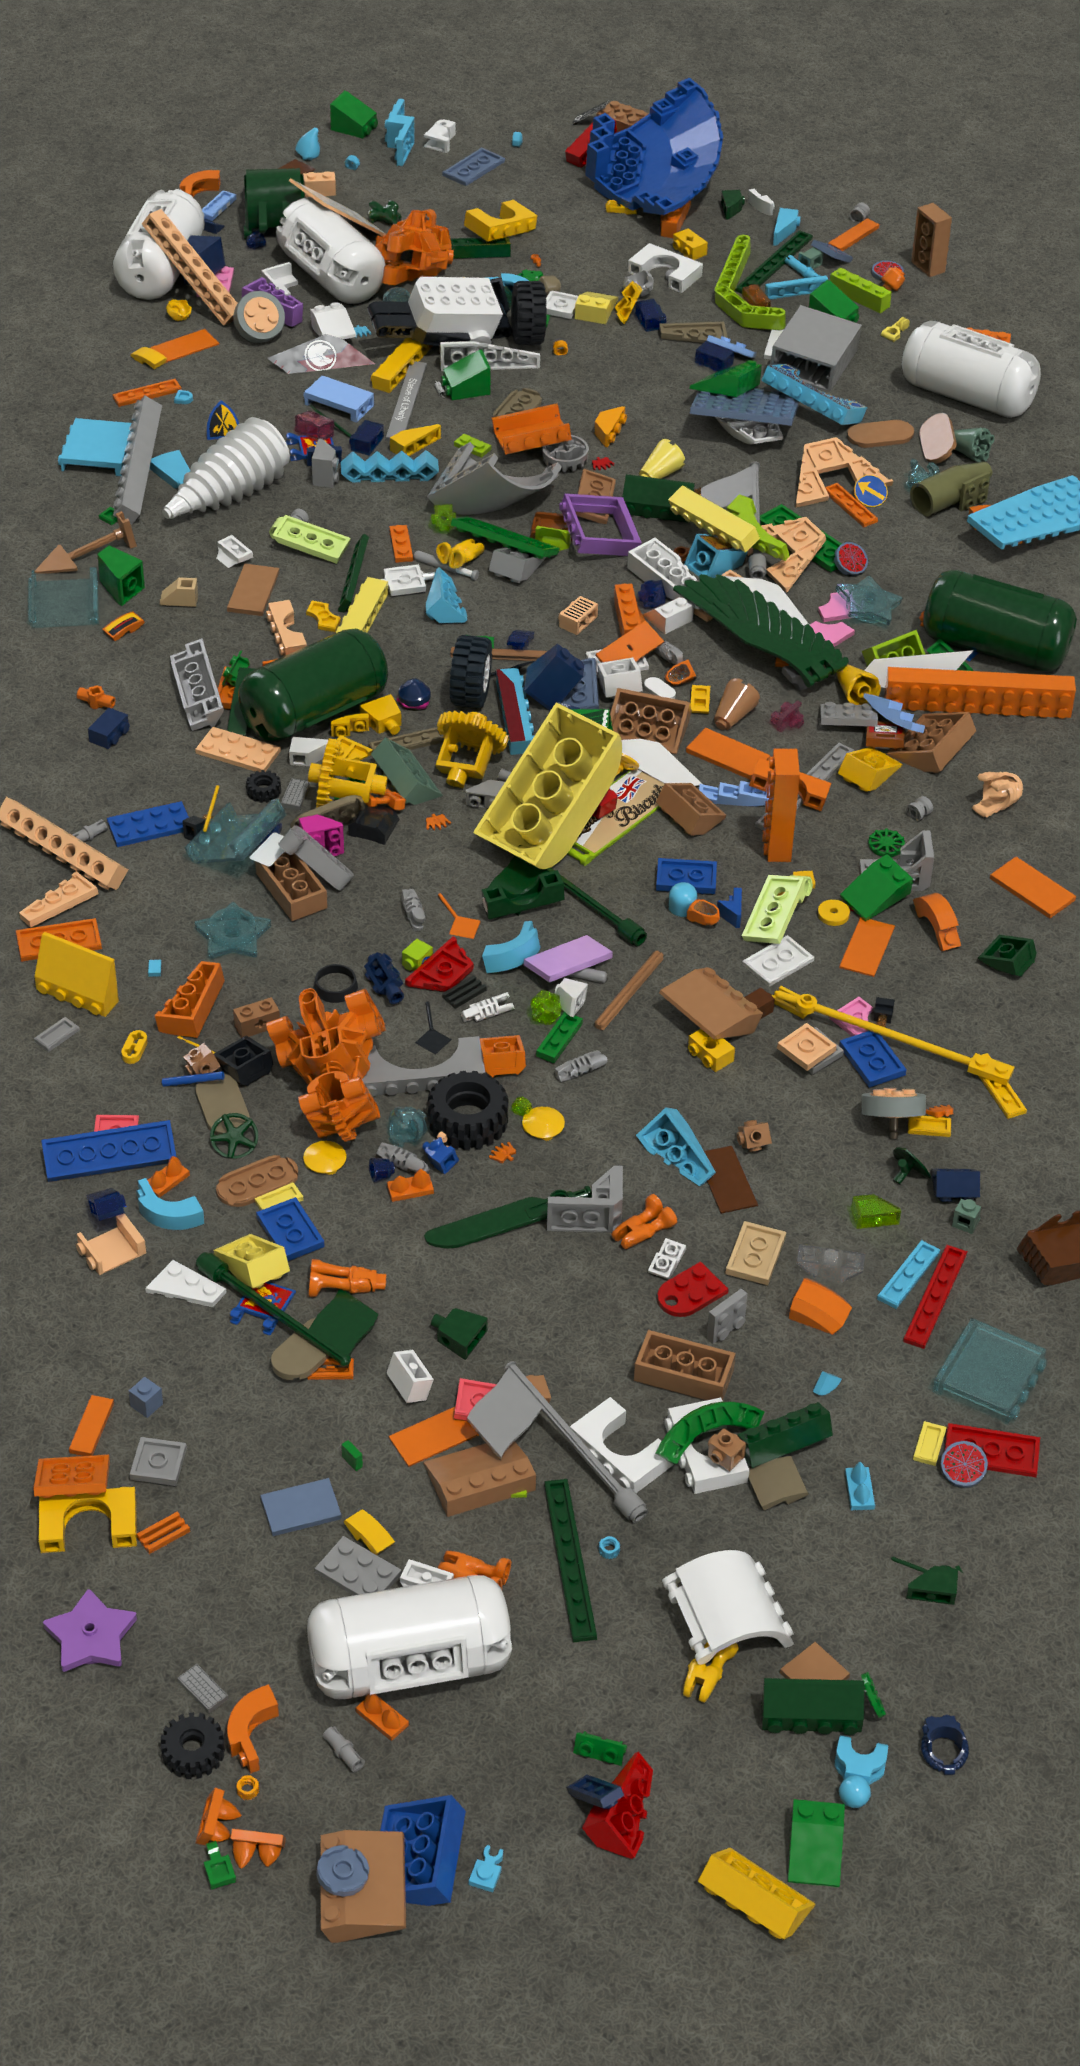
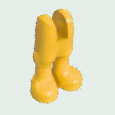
M474 539L465 540L456 544L453 548H451L449 543L443 542L436 548V554L442 564L449 562V567L452 569L463 566L484 552V545L482 543L475 544Z
M708 1642L704 1645V1648L709 1647ZM734 1643L717 1652L713 1657L712 1663L706 1666V1663L699 1665L696 1658L693 1659L688 1665L683 1695L690 1698L696 1683L702 1684L699 1701L705 1703L717 1682L722 1678V1667L725 1662L736 1655L739 1649L738 1644Z

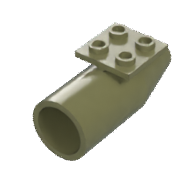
M987 462L950 467L915 483L910 490L912 504L921 514L930 516L960 502L959 511L961 512L979 503H984L988 497L992 468Z

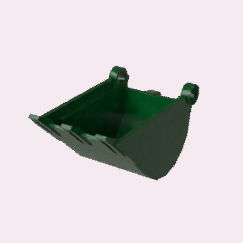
M300 168L246 170V175H244V240H251L252 228H259V233H266L267 227L283 226L280 223L282 217L286 218L283 215V211L292 202L304 198V192L289 182L291 178L304 185L303 174H300Z

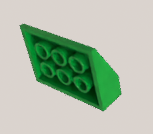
M749 360L713 373L690 385V389L738 397L760 385L762 365L756 364V361Z

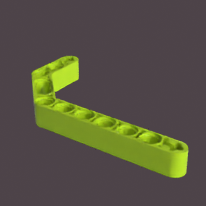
M739 235L733 244L716 284L715 303L742 327L782 330L786 327L784 309L751 306L734 292L751 253L750 237L748 235Z

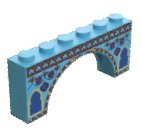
M788 364L767 365L762 378L764 383L841 425L855 424L862 421L867 410L866 406L855 400H846L829 395L810 386L798 377L800 371Z

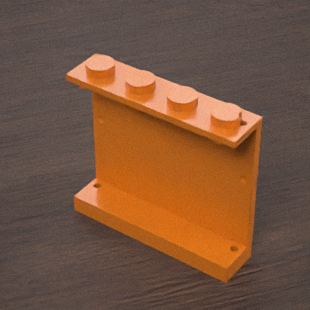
M557 403L491 418L494 434L505 455L572 440L569 423L563 424L560 419Z

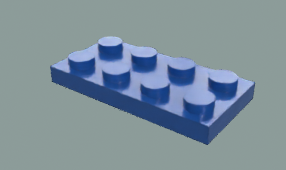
M182 801L109 817L107 818V823L116 846L121 847L184 832L183 820L189 817Z

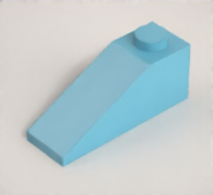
M780 208L774 231V246L795 232L797 226H800L801 216H798L799 210Z

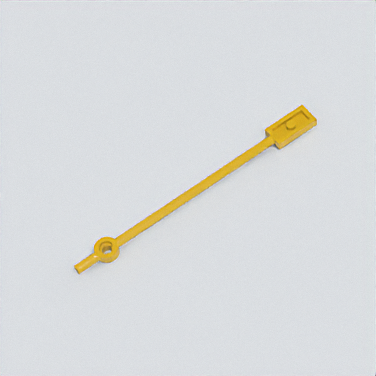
M779 990L776 996L778 999L795 1004L796 1009L802 1014L821 1013L968 1065L967 1072L1006 1086L1014 1072V1066L975 1053L973 1058L817 1004V999L810 994H802L797 997Z

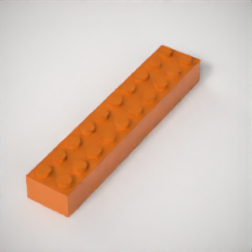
M888 667L884 695L886 699L903 703L902 709L911 711L970 712V714L1071 718L1076 687L1075 676Z

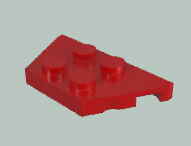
M453 936L405 979V985L407 987L445 992L456 986L474 970V963L466 956L465 950L459 947L456 937Z

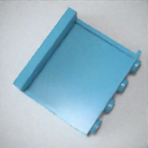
M75 418L73 425H70V434L66 436V444L62 447V454L58 457L61 471L65 470L67 464L115 468L116 476H121L120 471L124 466L122 461L126 455L125 448L128 445L127 438L131 433L129 428L132 423Z

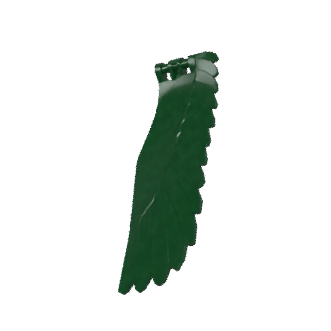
M718 574L715 578L699 575V582L685 580V586L676 585L673 588V591L705 611L745 644L788 663L800 674L805 686L808 688L813 686L815 682L828 678L830 674L833 675L843 670L849 662L848 657L842 658L840 649H834L833 643L830 640L825 641L822 633L818 632L815 634L809 624L803 626L798 618H791L785 610L779 612L774 602H766L764 596L757 590L752 593L749 587L739 579L733 582L729 578Z

